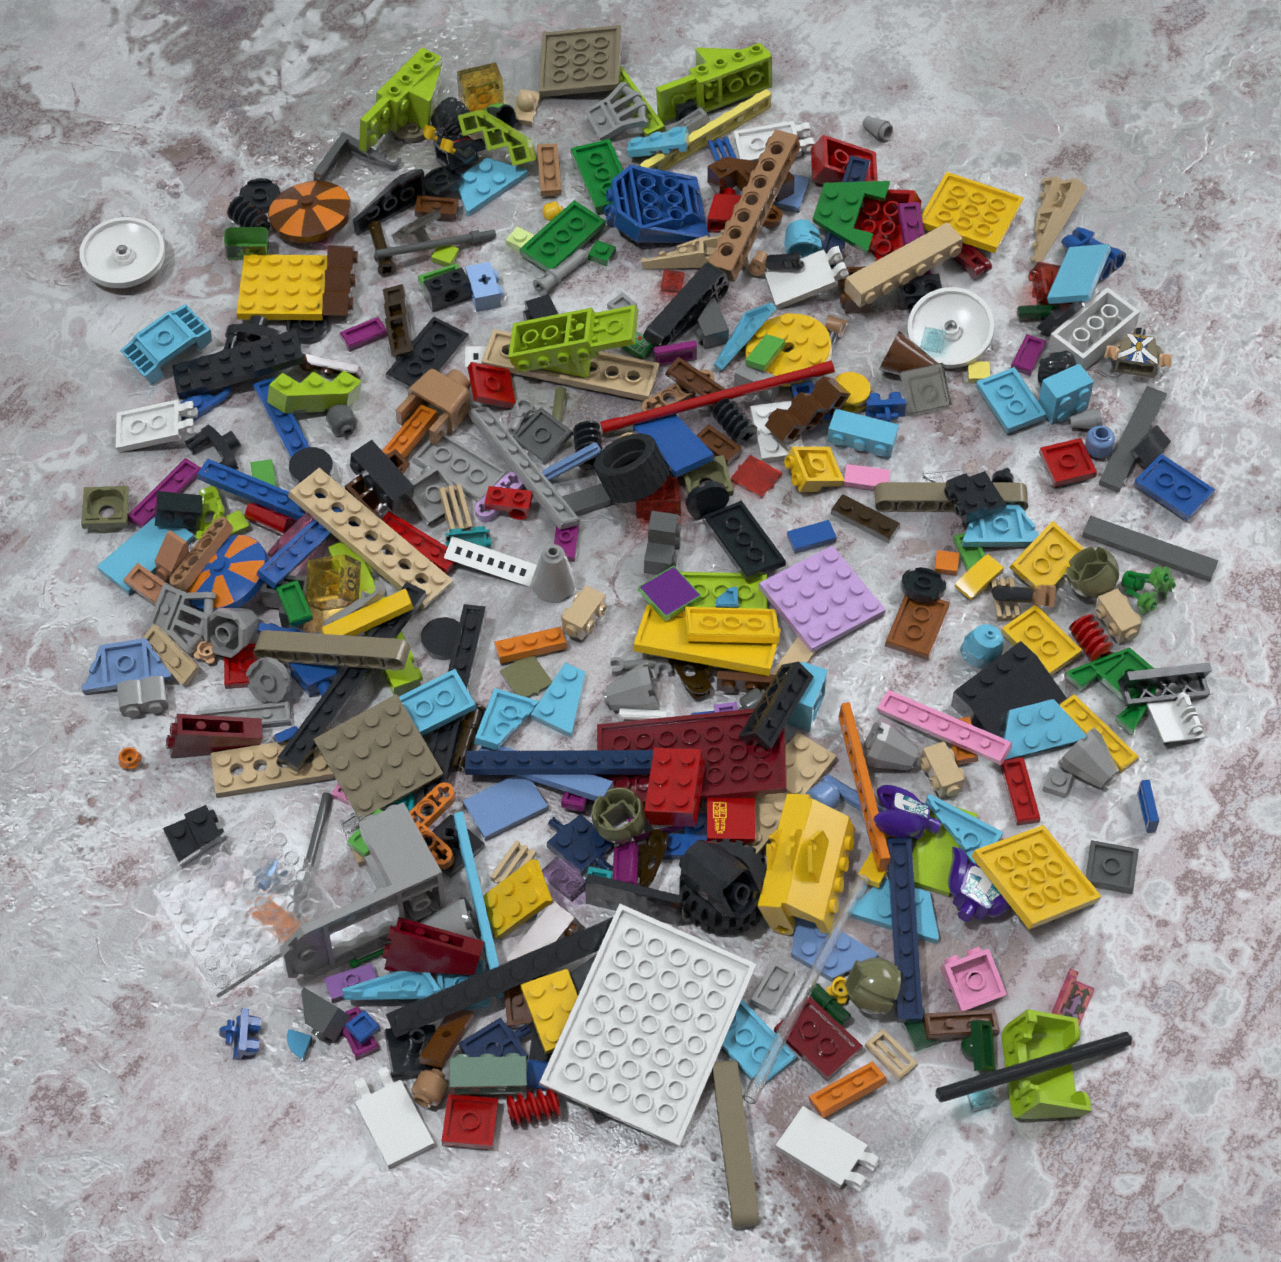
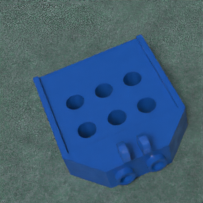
M629 165L612 180L610 189L606 190V200L610 202L604 208V214L607 216V226L618 228L636 242L686 243L708 236L696 176Z

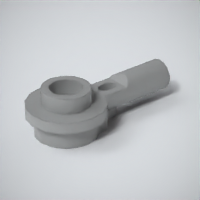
M520 399L514 405L513 413L515 418L508 429L511 434H516L523 419H528L534 414L535 408L530 400Z

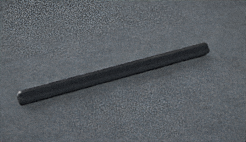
M1126 1031L941 1086L936 1089L935 1097L939 1102L943 1103L1128 1047L1132 1044V1036Z

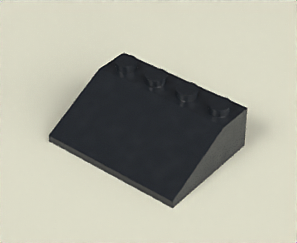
M1020 641L953 692L951 706L963 718L970 716L973 726L1003 738L1004 731L1006 730L1007 712L1009 710L1054 699L1060 705L1067 698L1038 656Z

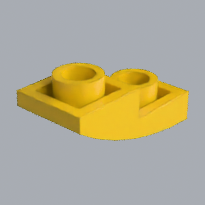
M987 554L974 564L955 583L954 587L968 599L972 600L986 590L988 583L1003 573L1004 567Z

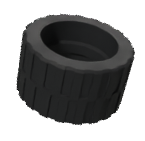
M643 433L626 435L608 444L596 457L594 463L595 472L607 495L616 503H633L652 495L665 483L669 475L668 465L656 441L650 435Z

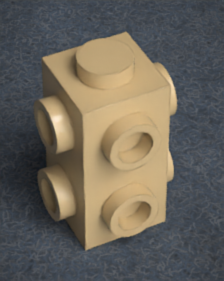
M587 585L581 592H577L573 599V604L562 613L563 631L571 637L583 640L587 633L590 634L593 631L598 617H603L607 610L606 595Z
M1118 588L1098 596L1095 613L1106 624L1108 633L1118 643L1135 639L1139 634L1142 621L1139 614L1130 607L1128 598L1122 595Z
M945 741L923 748L922 756L919 760L920 766L924 772L927 771L932 790L937 791L940 798L946 796L953 797L959 794L963 788L965 774L961 767L958 768L953 750L951 748L948 749Z

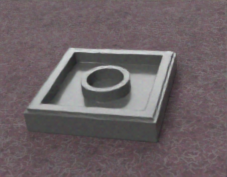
M540 407L513 435V438L522 449L545 465L573 436V431Z
M1091 840L1086 878L1095 888L1132 894L1139 849Z

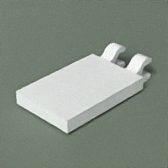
M794 121L734 131L739 159L758 161L759 155L766 148L767 139L772 136L775 129L796 134L804 139L799 140L801 148L796 157H802L801 152L811 154L814 141L810 135V125L808 122L795 125Z
M838 246L831 248L827 254L824 250L801 258L800 260L804 262V267L800 270L777 269L765 273L778 310L837 286V280L850 276L845 263L842 262L844 259ZM834 263H838V264L834 267V269L831 270L830 265H832V264H834Z
M177 399L118 412L116 418V449L121 453L181 440V434L196 435L198 434V426H193V419L181 421V416L195 418L198 416V409L193 408V401L181 404Z
M385 1066L377 1070L378 1079L383 1088L372 1094L363 1077L354 1081L355 1089L361 1098L355 1101V1105L388 1169L435 1146L402 1081L399 1080L394 1083Z
M804 1106L797 1113L775 1147L777 1151L839 1189L845 1183L857 1192H860L864 1187L866 1178L859 1173L852 1172L856 1165L859 1163L867 1170L874 1172L879 1164L877 1163L879 1160L878 1156L866 1152L867 1144Z

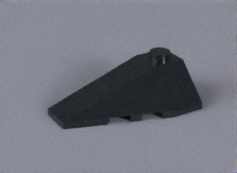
M415 169L401 174L382 190L353 219L356 236L369 230L368 225L369 223L372 224V221L382 223L416 205L417 195L426 196L424 171L422 169Z

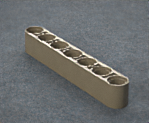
M882 482L874 487L875 508L880 512H955L953 503L944 494L946 482ZM993 483L1006 505H1020L1024 511L1028 509V493L1025 484Z
M263 630L259 634L253 654L258 659L270 657L279 662L402 670L408 658L410 645L402 639Z
M737 1060L718 1061L713 1065L712 1079L733 1228L759 1226L758 1205Z

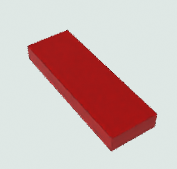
M1024 757L1004 760L1000 767L1016 826L1039 823L1041 818Z

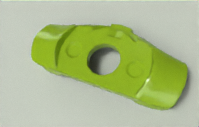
M214 486L202 488L199 491V495L203 496L200 530L196 534L198 540L216 519L223 517L225 512L219 489H216ZM214 512L213 520L205 522L206 516Z

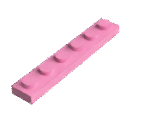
M890 690L887 691L877 707L880 714L999 765H1002L1012 748V742Z

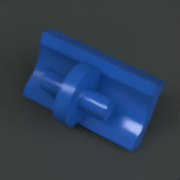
M900 392L889 393L888 399H881L878 393H870L866 401L865 416L890 422V419L905 417L906 398H902Z
M242 1008L241 1015L236 1017L235 1026V1021L230 1019L227 1020V1026L219 1028V1036L226 1039V1045H233L234 1039L233 1059L240 1060L243 1055L255 1056L259 1050V1040L247 1038V1032L258 1034L261 1018L249 1015V1009Z

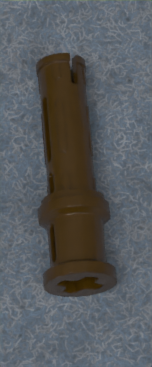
M372 221V224L369 223L368 229L375 250L387 248L381 223L379 221ZM374 254V260L378 263L377 270L379 275L387 277L396 272V265L392 262L393 256L376 259Z
M475 703L477 709L467 713L465 720L461 722L462 734L453 763L451 764V769L456 772L458 767H460L459 772H465L466 751H471L475 735L486 711V708L481 704Z

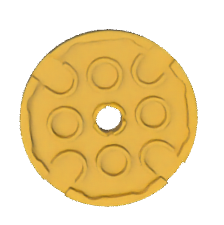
M786 313L765 321L746 345L747 358L766 334L785 340L786 346L765 370L775 376L829 361L832 354V343L826 327L815 318L803 314ZM790 346H792V348H794V349L791 350L790 352H784V351H783V350H785L786 348H790ZM803 380L782 385L780 387H789L792 384L803 383Z

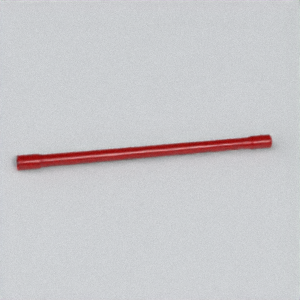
M832 360L808 368L635 414L600 421L602 433L618 431L628 426L715 404L724 398L730 400L812 377L835 373Z

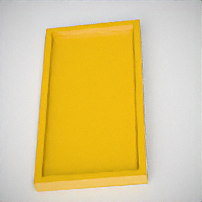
M647 604L634 641L633 651L770 676L778 644L687 641L684 611L665 622Z

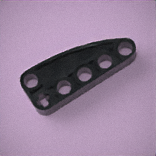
M710 262L705 263L644 331L643 338L655 347L671 345L685 335L698 323V319L710 299L715 298L718 303L725 296L729 288L727 274Z

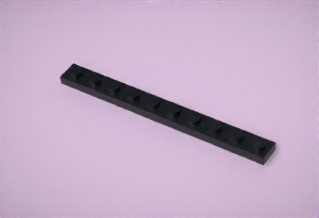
M406 581L401 590L406 588L414 609L373 627L366 637L396 639L426 598V591ZM343 667L277 757L278 761L299 772L317 747L314 743V738L329 731L373 668Z
M464 604L448 672L455 669L469 692L487 608L486 606ZM463 716L433 731L429 750L441 768L443 776L420 788L416 805L435 786L448 782ZM434 799L433 801L436 803L437 807L440 806L439 802H436V800ZM427 806L423 808L422 812L433 813L434 808Z
M613 917L385 1014L394 1037L397 1038L413 1029H418L599 951Z

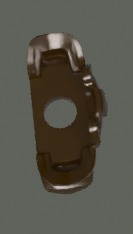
M671 658L680 680L690 696L696 700L706 698L710 694L711 688L709 665ZM690 667L694 669L695 675L686 676L682 669Z
M654 829L648 835L647 844L638 846L637 885L649 887L654 881L667 849L669 833L663 832L661 829ZM656 858L654 865L648 869L650 861Z

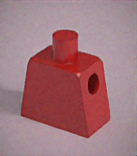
M726 188L723 194L714 195L707 218V231L709 233H721V230L725 229L726 222L731 219L734 206L741 199V195H736V191L733 188Z

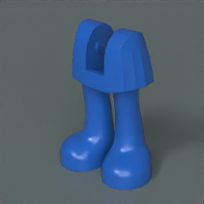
M1077 227L1073 230L1072 235H1067L1061 241L1067 250L1069 247L1104 244L1094 239L1095 232L1081 227ZM1110 246L1111 251L1099 277L1101 281L1109 276L1112 268L1117 270L1123 265L1126 259L1125 252Z

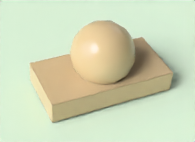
M520 90L516 98L515 107L519 125H533L541 98L539 92Z

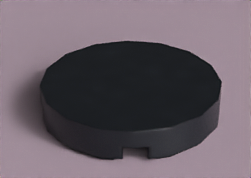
M438 167L427 173L424 177L426 195L445 197L458 190L463 181L459 169L450 171L447 168Z
M257 178L248 181L244 187L242 186L239 196H244L246 200L251 202V205H255L264 214L269 212L271 203L281 192L279 186L272 183V180Z
M323 315V320H286V331L297 329L301 344H314L322 340L328 333V318Z
M317 447L301 449L293 454L289 461L291 478L298 483L302 482L318 468L322 469L330 477L333 474V461L330 454Z
M708 481L702 487L698 485L693 488L685 500V505L690 515L700 519L706 514L724 508L729 501V493L724 484L718 481Z
M918 567L913 571L909 569L902 575L900 587L909 598L918 602L929 603L938 601L944 596L946 582L941 579V575L938 572L929 568Z
M448 617L435 618L429 621L421 632V644L424 651L435 659H451L459 622Z

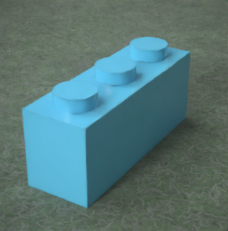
M835 409L828 429L827 442L891 458L898 437L899 425Z

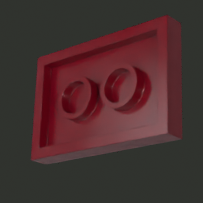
M810 996L774 1027V1032L826 1081L831 1079L863 1048L859 1041Z

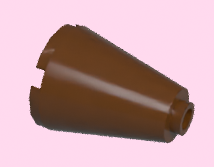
M898 331L879 370L901 376L902 372L939 365V363L904 333Z

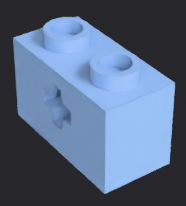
M491 262L465 266L466 275L471 284V297L476 312L501 307L500 298L504 297L501 285H497V282H499L496 269H492Z

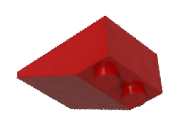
M822 135L811 148L812 181L823 185L824 183L842 182L850 156L870 160L865 182L878 181L876 152Z

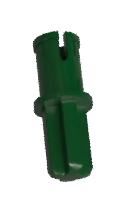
M1037 303L1036 305L1018 306L1017 316L1020 319L1037 318V320H1041V318H1046L1050 315L1052 310L1060 309V305H1041V303Z
M819 983L814 984L809 989L807 995L816 1001L840 1025H845L850 1020L851 1014L837 1002V997L831 996Z

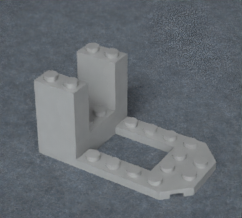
M404 802L398 805H391L385 811L376 815H369L359 822L360 834L370 851V854L364 857L366 870L377 889L366 897L356 898L346 906L334 908L326 915L309 919L301 925L280 947L284 970L288 978H297L299 974H303L306 979H314L349 963L352 959H358L389 944L391 941L387 940L391 925L396 926L398 917L420 922L446 906L442 871ZM388 909L394 921L384 922L378 928L369 932H362L356 938L347 942H340L332 948L331 934Z

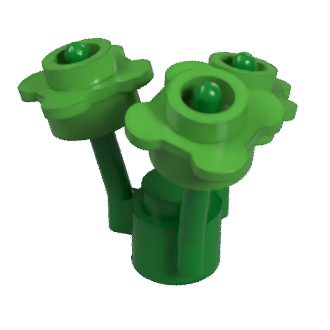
M1157 566L1152 569L1150 574L1126 571L1122 577L1121 585L1123 588H1126V594L1138 599L1137 607L1141 609L1140 614L1143 616L1146 612H1152L1157 607L1158 601L1156 597L1158 593L1156 591L1152 594L1144 592L1140 595L1136 591L1142 590L1145 583H1150L1155 589H1158V592L1165 593V597H1168L1169 592H1173L1176 587V579L1171 576L1172 572L1168 566H1164V568Z

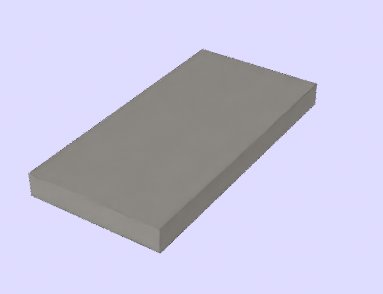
M447 434L436 445L430 443L429 439L412 457V463L423 470L428 466L433 468L439 464L454 486L461 484L464 495L477 503L487 494L488 486H495L508 474L507 470Z

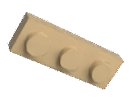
M153 624L143 638L147 639L167 670L182 685L188 686L201 668L158 625Z

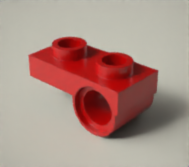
M488 486L484 507L490 510L506 511L511 518L524 520L529 514L533 497L532 491Z

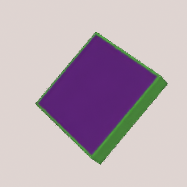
M675 566L638 586L639 594L665 622L684 611L685 607H691L701 601L702 595Z

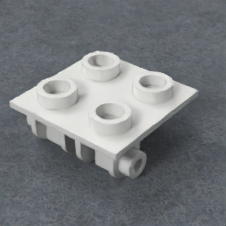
M1185 692L1179 693L1177 700L1147 703L1163 743L1205 738L1202 730L1204 728L1203 724L1198 719L1195 707L1191 706L1190 696L1186 695Z

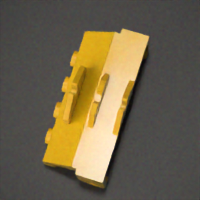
M809 794L786 795L778 829L768 836L771 844H766L767 871L757 906L771 930L781 935L793 934L796 925L793 916L813 922L817 925L820 932L830 934L834 915L839 910V895L844 889V874L849 869V854L854 848L856 829L849 816L812 799Z

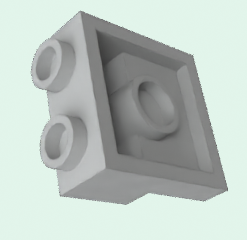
M439 464L433 468L428 466L420 472L421 476L416 479L414 477L408 479L414 485V495L407 502L413 510L416 509L427 525L445 514L438 491L439 488L454 486ZM454 491L457 504L460 505L456 491ZM446 493L447 500H448L449 507H450V511H451V510L453 509V507H452L450 495H449V493Z

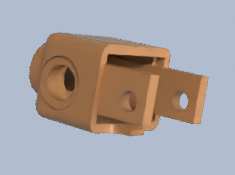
M435 369L428 370L407 390L408 397L396 409L397 423L403 426L420 404L426 407L429 404H433L445 411L429 428L430 443L436 445L446 433L452 435L466 418L470 409L469 389L471 384L469 379L456 369H452L446 376Z

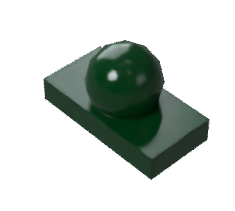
M972 1020L970 1021L971 1035L962 1040L961 1052L966 1058L973 1060L974 1071H995L992 1022Z

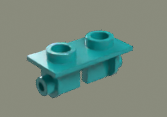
M484 526L473 527L472 531H463L461 528L450 529L449 533H445L446 539L451 540L453 536L485 548L491 547V538H486L487 535H490V529H485Z

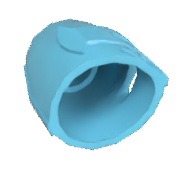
M802 219L789 223L785 230L784 240L786 254L799 252L801 258H804L822 250L820 233L815 224Z
M984 624L970 631L965 636L960 651L964 660L969 665L976 668H985L1002 655L1004 641L998 628L993 625Z

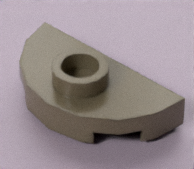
M415 123L406 124L396 133L391 131L394 138L405 140V143H416L424 139L423 129Z

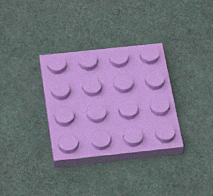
M833 545L760 582L758 587L811 653L883 616L886 610Z

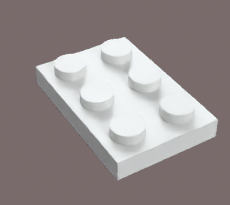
M791 401L750 406L753 425L758 427L755 436L762 463L784 461L792 447H804L801 433L799 434L800 439L794 443H786L780 441L765 427L769 415L777 408L788 410L791 406Z

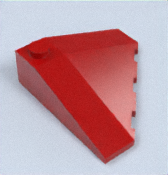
M889 189L885 202L864 197L854 229L873 233V239L868 252H872L876 257L875 261L904 246L897 206L900 203L919 202L921 208L922 201L915 190Z

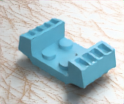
M184 304L174 311H168L134 335L132 341L120 351L148 382L153 384L164 377L160 367L186 348L194 344L200 351L212 341L211 329L207 327L187 304Z

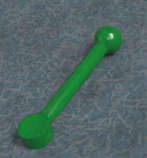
M384 949L358 960L352 959L349 965L351 968H357L359 964L382 955Z

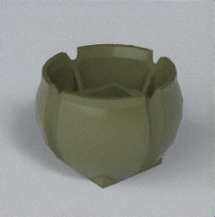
M1091 546L1079 551L1070 559V567H1066L1068 582L1072 589L1080 596L1090 599L1098 598V596L1112 591L1119 580V565L1115 557L1100 546L1096 550Z
M613 788L607 790L605 797L600 795L594 802L592 808L593 826L599 835L610 843L622 845L631 842L634 836L638 837L642 833L646 825L645 805L629 789ZM627 814L632 819L621 828L614 829L611 826Z
M882 958L856 960L844 984L852 1003L858 1009L868 1014H887L893 1007L891 1000L897 999L900 990L901 972L897 970L898 966Z

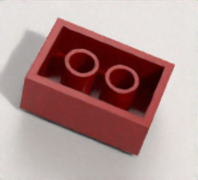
M654 748L644 809L649 825L696 827L706 764L701 749Z

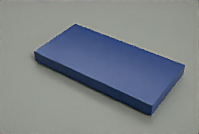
M676 414L633 426L635 434H648L654 438L669 470L675 477L715 460L713 452Z

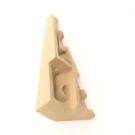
M1054 176L1042 180L1044 191L1040 193L1042 205L1037 211L1034 231L1037 238L1032 244L1035 250L1034 257L1030 258L1032 263L1037 265L1042 263L1087 187L1077 178L1062 181L1059 177Z
M721 230V234L714 237L704 236L678 245L677 250L668 253L663 250L659 252V256L646 259L643 257L641 258L643 269L701 268L708 262L709 256L714 253L719 237H722L725 230ZM749 254L742 267L749 266Z

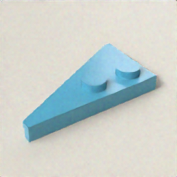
M771 302L744 312L714 363V366L719 371L724 369L776 310V307Z
M931 794L927 796L925 803L930 806L931 811L941 821L958 846L965 851L969 860L978 866L971 857L974 850L1000 841L1003 832Z
M397 971L343 988L342 994L345 1000L422 999L441 991L430 973Z

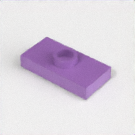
M372 963L324 978L331 1002L344 999L342 994L343 988L375 979L376 975Z

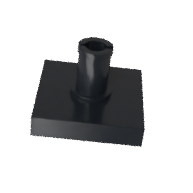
M450 814L432 832L448 845L454 854L455 860L452 866L447 869H441L447 876L452 878L464 867L457 838V829L454 825V816ZM467 828L473 857H475L485 848V843ZM430 837L424 838L427 846L429 847L432 844L433 839ZM436 849L435 852L437 853L439 859L446 860L447 856L442 855L438 851V849Z
M435 1024L413 1029L397 1038L394 1037L391 1028L385 1029L384 1034L392 1078L419 1075L423 1070L431 1071L432 1069H438L442 1072V1067L420 1064L419 1059L424 1048L436 1032Z

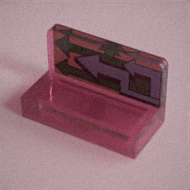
M1069 969L1053 1007L1052 1014L1078 1018L1080 1027L1094 993V988L1078 982L1079 972Z

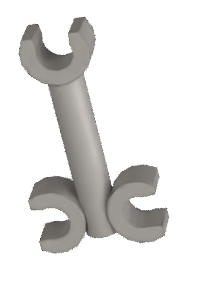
M651 655L652 658L623 661L620 657L610 658L611 666H619L618 668H612V676H620L624 670H630L639 664L648 662L650 667H655L654 674L656 678H659L660 670H666L668 677H671L672 666L668 663L667 657Z

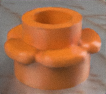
M132 747L124 748L118 756L119 765L123 769H135L142 759L141 754Z

